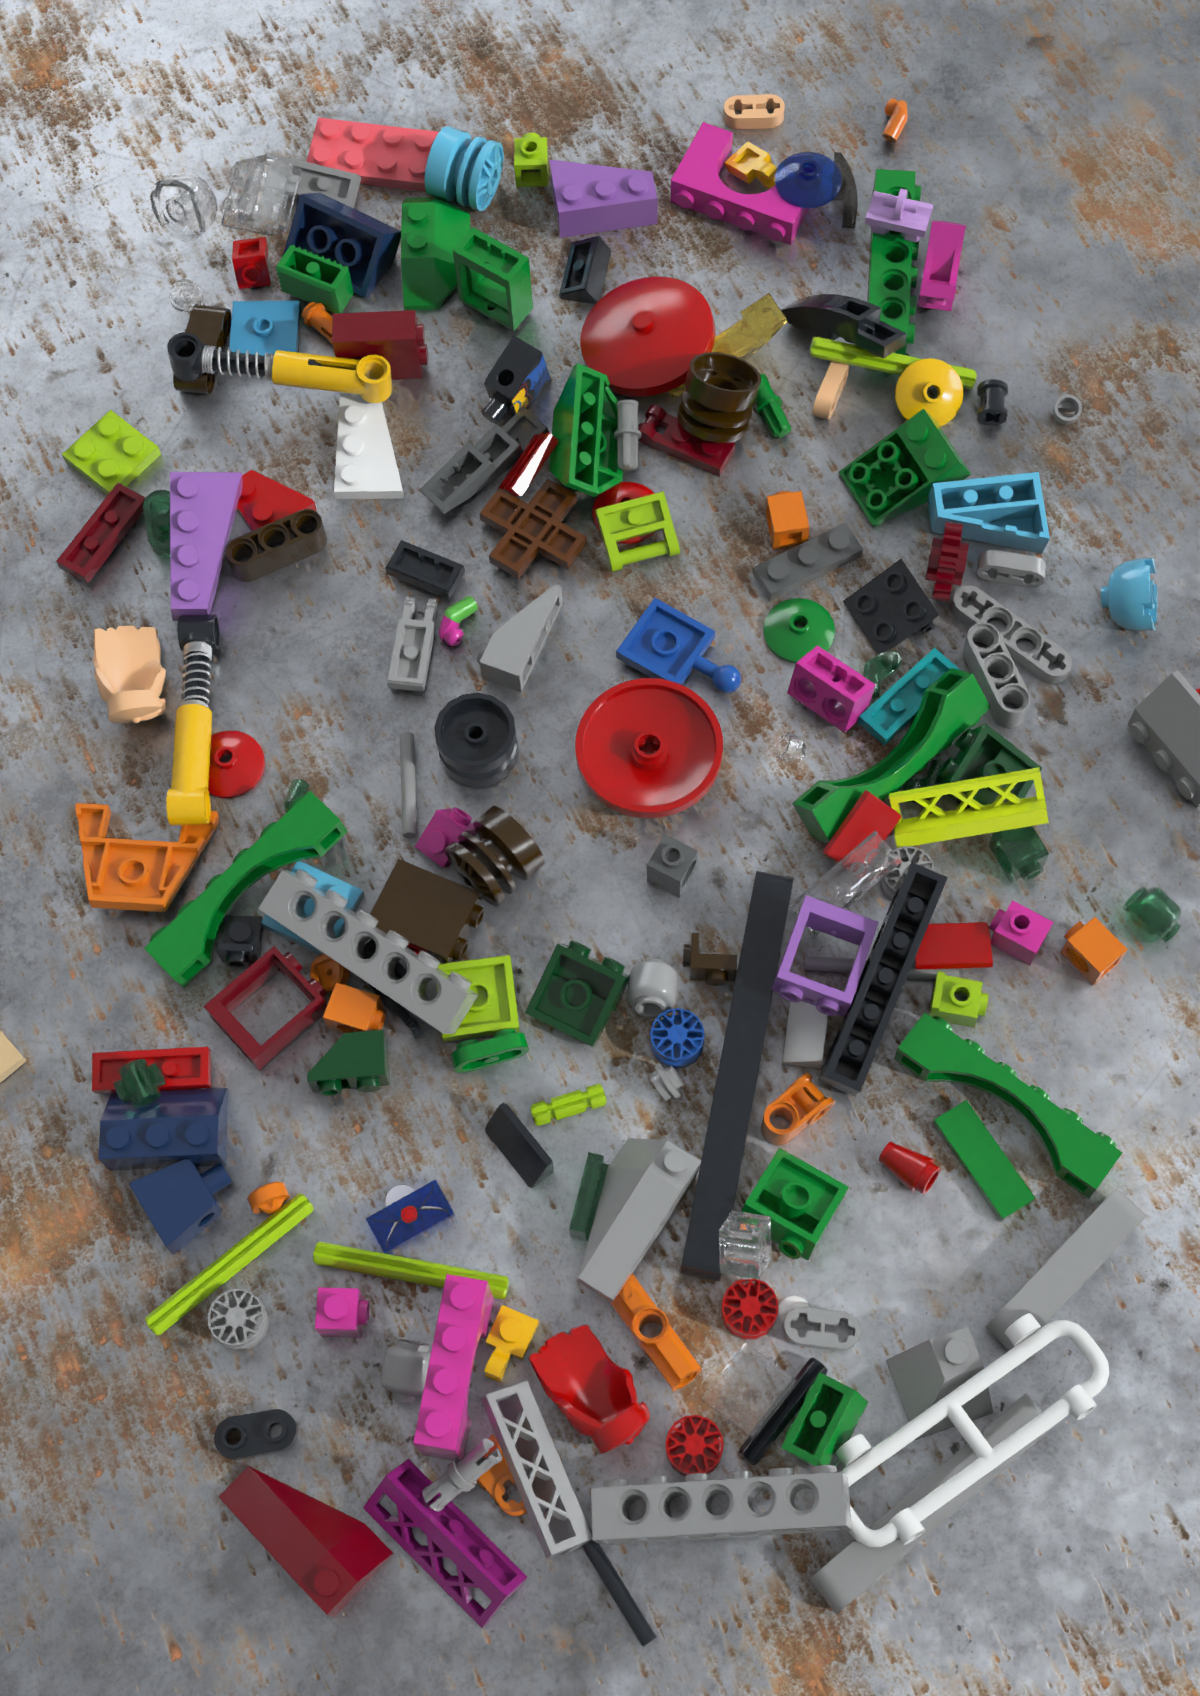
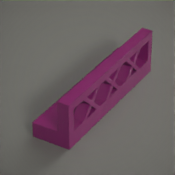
M407 1459L384 1477L363 1509L483 1628L504 1601L520 1588L527 1579V1576L452 1501L439 1512L431 1509L429 1506L436 1501V1498L441 1493H438L426 1503L422 1492L424 1488L430 1486L433 1482ZM385 1494L396 1504L398 1516H392L380 1504ZM412 1527H419L426 1534L428 1546L420 1545L414 1539ZM442 1557H448L456 1564L458 1576L450 1575L443 1568ZM472 1588H479L492 1601L486 1609L473 1598Z

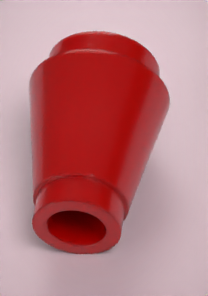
M892 1141L885 1146L879 1156V1162L884 1164L913 1193L918 1191L925 1195L935 1183L941 1170L940 1167L934 1164L933 1158L897 1145Z

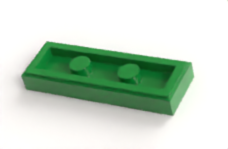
M967 1100L934 1119L932 1124L1001 1222L1035 1200V1196Z

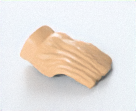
M133 625L118 626L116 630L112 627L106 631L101 628L94 629V676L97 681L100 697L107 703L108 719L112 723H139L162 715L166 710L165 698H159L163 689L166 670L161 666L160 662L161 648L156 628L141 627L138 630Z

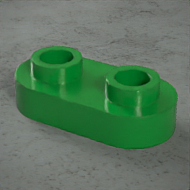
M505 1029L493 1035L494 1038L479 1042L477 1039H470L457 1044V1050L450 1055L454 1071L457 1073L472 1072L525 1055L529 1051L525 1034L516 1033L515 1029Z

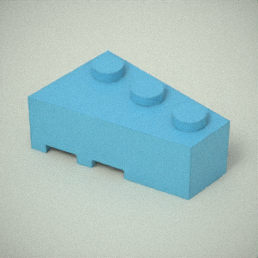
M1039 472L932 484L927 498L932 532L943 534L946 522L963 524L961 538L1043 553L1050 536Z

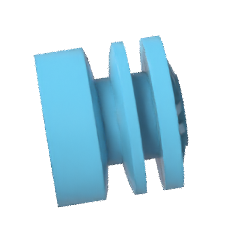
M450 126L443 127L437 134L428 155L424 179L426 192L431 196L446 201H452L457 196V201L461 206L470 205L474 210L484 211L490 205L500 182L504 160L503 146L500 142L494 140L487 141L481 136L475 137L472 141L470 134L466 131Z

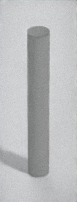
M404 732L399 735L402 832L404 838L417 837L414 734Z

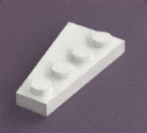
M340 392L334 482L336 499H405L382 402H367L359 394Z

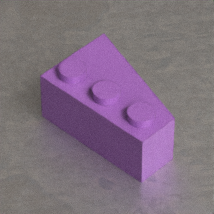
M549 159L551 190L560 238L657 224V194L652 172Z

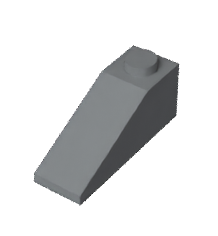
M554 584L495 630L488 644H482L477 655V663L480 664L482 679L522 692L563 604L561 586Z

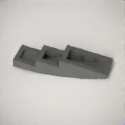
M523 406L502 428L496 424L474 446L468 442L419 490L445 514L471 498L511 468L534 434L540 435L544 433L546 435V433H549V430Z

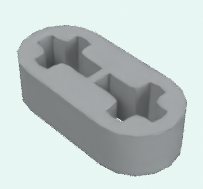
M988 550L979 555L977 575L984 580L1022 587H1038L1045 581L1046 562L1039 557L999 550Z
M796 1307L787 1314L782 1325L785 1338L791 1344L801 1347L847 1351L859 1341L861 1336V1325L857 1318L843 1311ZM799 1316H804L806 1324L819 1326L818 1331L809 1330L804 1334V1337L797 1336V1329L791 1328L790 1323L796 1322ZM840 1321L846 1322V1329L852 1330L853 1335L847 1336L842 1343L838 1341L837 1334L824 1332L825 1327L834 1328L837 1327Z

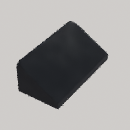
M600 236L572 242L559 293L561 299L596 304L601 299L611 249Z
M504 1102L500 1104L487 1123L485 1132L528 1187L533 1188L554 1172L553 1161L508 1104Z

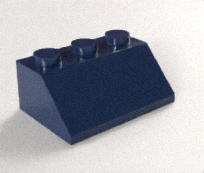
M320 192L300 194L283 255L290 245H295L296 248L301 247V250L306 249L307 253L312 251L313 255L318 254L319 257L324 256L325 260L330 258L331 262L336 261L337 264L342 263L343 267L348 266L353 292L366 298L369 297L392 266L401 240V231Z
M209 1088L111 1093L100 1120L98 1159L109 1171L165 1168L188 1158L192 1160L196 1167L215 1166L220 1162L226 1165L228 1089Z

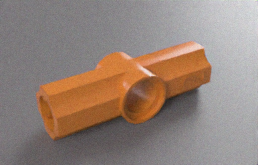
M632 1273L614 1301L610 1304L634 1336L637 1346L646 1353L674 1392L693 1381L702 1372V1368L670 1326L666 1314L657 1308ZM648 1323H656L662 1327L661 1333L654 1338L645 1337L640 1332Z

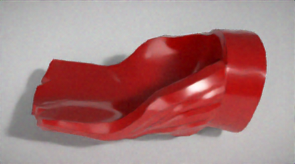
M588 1324L573 1327L568 1333L563 1331L545 1341V1346H541L538 1349V1353L530 1355L529 1361L547 1396L558 1406L561 1413L566 1416L579 1434L590 1437L599 1454H604L623 1444L630 1445L650 1419V1412L644 1402L639 1404L637 1401L633 1376L630 1371L618 1366L608 1357L601 1342L591 1331Z

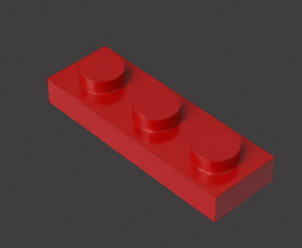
M208 1046L92 1053V1091L95 1094L211 1088V1049Z

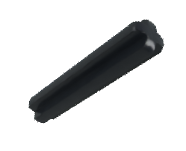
M813 1357L807 1361L740 1447L739 1454L747 1462L756 1465L802 1407L806 1393L815 1382L819 1372L827 1374L828 1369L820 1361Z

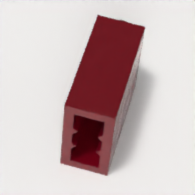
M415 310L333 313L332 344L335 357L361 360L368 355H379L384 357L390 364L391 380L422 379V365H428L427 344H425L424 324L417 323Z

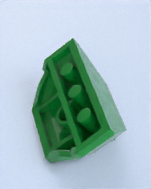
M437 197L406 198L402 202L401 272L404 310H438L444 303V299L458 287L453 249L470 230V214Z
M576 363L553 411L552 435L559 441L550 454L549 471L565 486L596 497L623 480V470L617 466V439L614 438L618 421L617 399L608 387L610 382L607 375Z

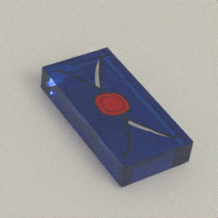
M435 1179L367 1217L366 1220L383 1252L389 1254L451 1219L455 1214Z

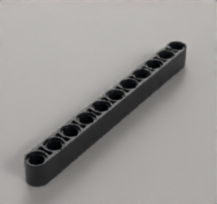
M756 871L680 1274L720 1281L772 1001L773 990L771 989L777 973L794 877Z

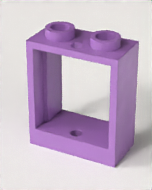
M806 895L798 912L771 990L779 992L780 997L787 1001L795 1003L803 1001L814 1005L819 1012L825 1015L845 1016L855 995L879 922ZM805 926L859 946L844 991L789 972Z

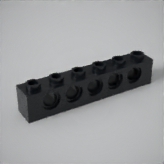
M913 862L904 870L862 971L851 1006L842 1019L818 1081L852 1096L861 1091L948 877Z

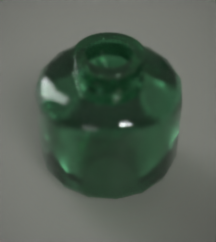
M1143 886L1139 888L1123 906V909L1126 911L1124 914L1125 924L1146 943H1154L1160 939L1167 942L1181 928V925L1177 922L1181 916L1180 906L1159 887L1146 889Z

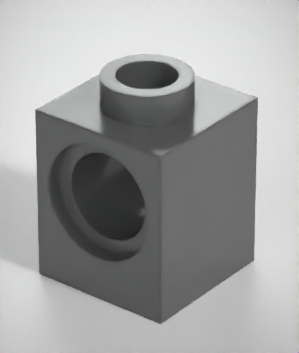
M664 834L647 863V882L680 898L697 869L698 850Z

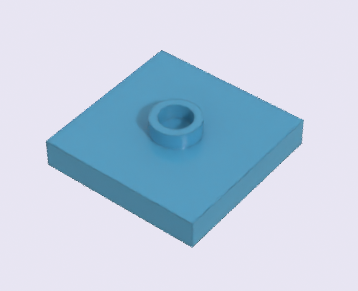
M233 301L229 343L231 352H237L239 349L240 353L246 354L248 350L249 354L255 355L258 351L259 355L265 356L266 352L268 354H275L276 350L298 353L301 318L300 301Z

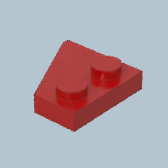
M250 470L242 475L243 488L236 511L251 531L299 510H317L312 498L254 470Z

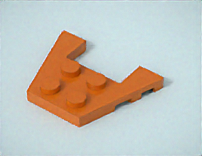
M76 803L75 812L78 819L83 867L91 908L166 912L219 825L218 811H211L209 824L181 825L178 842L106 838L111 817L109 805Z

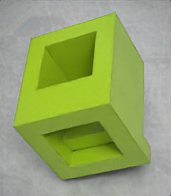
M530 132L524 134L522 138H514L516 187L548 186L547 137H540L538 134ZM541 169V172H522V170Z
M937 971L933 982L928 1015L932 1018L938 1016L947 1023L973 1028L978 1015L985 1016L989 994L981 992L983 982L945 975V972ZM954 995L965 996L968 999L966 1001H958Z

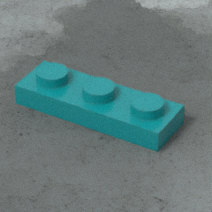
M936 648L932 649L859 716L858 723L885 746L914 720L920 708L925 690L950 668L960 669Z

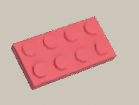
M318 117L306 162L358 174L362 177L360 184L426 192L424 183L425 168L430 149L439 132Z

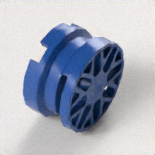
M681 1008L668 1009L659 1014L652 1023L650 1032L651 1049L657 1061L666 1067L671 1065L674 1069L686 1068L695 1063L703 1051L705 1037L703 1024L695 1014Z

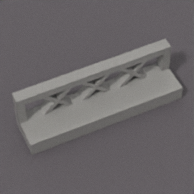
M528 1381L484 1395L481 1401L545 1557L549 1558L559 1553L565 1555L578 1549L592 1539V1534ZM497 1402H499V1405H500V1407H501V1409H502V1412H503V1414H504V1417L502 1416V1414H501V1412H500V1409H499V1407H498ZM515 1444H516V1446H517V1448H518V1450H519V1453H520L521 1457H520V1456L518 1455V1453H517V1450H516V1448H515ZM532 1484L538 1497H536L534 1494V1491L531 1487ZM548 1525H550V1528H551V1530H552V1533H553V1535H554V1537H555V1540H556V1542H557L556 1544H555V1542H554V1540H553V1537H552V1535H551V1533H550V1530H549V1528H548Z

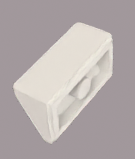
M803 1001L798 1003L790 1002L782 1064L821 1069L828 1015L819 1012L816 1006Z

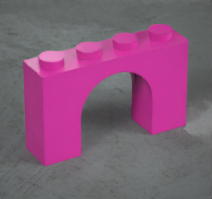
M703 122L671 179V202L682 208H689L706 214L710 218L734 224L743 230H750L767 236L771 240L791 245L822 186L824 164L793 154L780 180L771 189L759 194L735 192L724 185L719 178L726 166L725 161L732 155L733 132Z
M446 1274L413 1444L423 1456L451 1461L465 1457L471 1426V1419L467 1411L471 1374L479 1339H487L494 1304V1297L488 1281Z

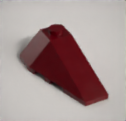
M250 1466L218 1496L326 1615L333 1618L394 1554L365 1523Z

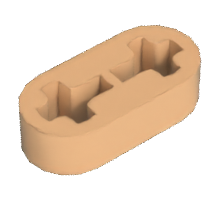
M772 94L732 96L724 103L723 120L728 127L738 130L775 128L781 125L784 120L785 104L779 96ZM772 109L773 113L770 114L767 110ZM739 110L741 114H735V111Z
M831 361L816 396L812 415L830 420L846 383L850 365Z

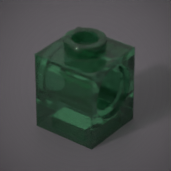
M1033 826L993 832L988 845L1010 883L1020 878L1028 881L1041 874L1049 856V852Z

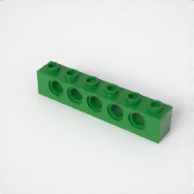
M876 169L873 193L877 191L898 196L900 189L908 190L907 199L920 201L921 186L915 185L916 171ZM871 230L867 302L881 308V321L907 333L905 346L894 352L906 355L907 344H914L915 323H909V316H915L917 296L910 295L911 288H916L918 267H912V260L917 261L919 241L905 240L901 232L889 230V233L884 235L874 233Z

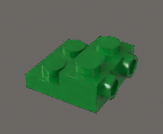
M779 1148L746 1200L738 1221L743 1223L745 1231L750 1236L758 1239L766 1236L778 1243L780 1251L785 1256L792 1259H798L801 1256L809 1260L849 1187Z

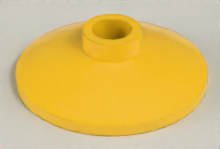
M931 358L916 361L904 369L897 380L895 387L897 408L905 420H909L922 409H925L937 421L939 426H943L956 416L963 401L961 379L957 372L944 361ZM929 386L937 389L938 394L935 399H931L927 395Z

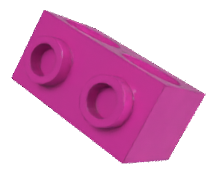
M817 645L796 662L787 694L845 733L858 722L859 716L868 709L876 684Z

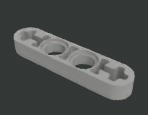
M966 585L956 590L951 610L958 620L971 628L976 623H987L990 618L997 617L1003 619L1007 627L999 631L1012 659L1046 683L1059 684L1067 679L1072 668V658L1066 650L981 589ZM971 599L975 602L974 606L969 605L967 608L962 606L963 601L968 602ZM984 609H987V610H985L984 614L982 615V618H981V619H978V614H979V613L982 614V613H983V610H984ZM1021 638H1028L1034 642L1035 649L1030 652H1023L1017 647L1016 641ZM1041 650H1044V657L1041 655L1039 661H1037L1036 659L1038 658ZM1056 661L1061 663V667L1055 668L1053 671L1048 668L1049 663L1054 664Z

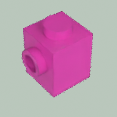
M1012 900L1006 912L999 908L989 926V929L994 931L991 945L1030 966L1047 937L1053 922Z
M318 1287L315 1330L321 1337L362 1338L363 1325H368L369 1301L365 1300V1297L358 1288Z

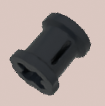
M991 379L983 381L977 386V395L980 397V409H978L977 421L979 423L996 426L1006 422L1008 410L1005 408V397L1008 394V385L1005 382Z

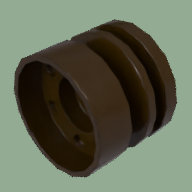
M709 352L695 356L690 362L685 381L686 390L681 396V404L677 412L678 422L690 434L706 441L731 443L742 439L748 431L749 420L752 416V406L756 402L760 388V373L746 360L734 355Z
M493 805L473 822L479 839L464 831L458 836L459 843L451 842L444 848V851L457 875L470 889L478 891L482 899L497 907L505 901L504 892L512 894L516 891V884L510 873L523 881L528 880L545 864V859L540 848L526 830L511 815Z

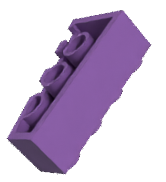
M170 472V582L173 621H178L179 616L211 614L223 560L226 555V547L243 488L242 472Z

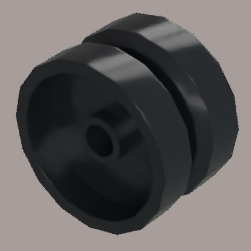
M483 693L463 694L449 701L439 712L434 726L436 744L441 765L452 779L462 785L475 788L491 786L504 779L515 767L519 753L514 716L505 703L492 695Z

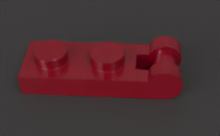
M651 405L645 413V422L638 425V430L641 432L639 442L719 477L735 451L734 442L717 443L693 436L683 429L677 417L667 414L663 408L657 405ZM657 427L665 430L663 435L655 431Z

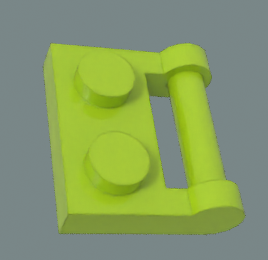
M664 491L596 509V518L612 572L623 570L624 565L668 554L671 557L680 554L679 543ZM662 530L663 541L622 552L618 550L617 542Z

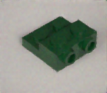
M985 723L973 730L967 729L958 738L955 746L960 750L955 758H948L940 767L938 775L942 779L938 785L1040 767L1041 771L1042 767ZM1034 780L1017 782L1010 792L1023 799L1033 785ZM989 787L978 790L972 799L982 805L993 804L1000 794ZM947 794V796H949L958 804L962 802V800L955 797L954 795Z
M571 940L569 945L557 943L525 1013L594 1047L597 1045L612 1011L616 1010L630 976L623 973L626 967L624 964L606 956L603 962L589 956L592 949L579 942Z

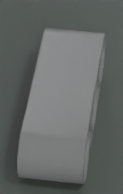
M976 623L971 626L967 633L963 648L964 660L970 672L975 676L991 707L989 711L994 721L1003 728H1016L1021 725L1030 704V694L996 627L990 623ZM974 643H984L988 648H980ZM989 673H999L1003 678H994ZM1004 703H1013L1019 709H1009Z

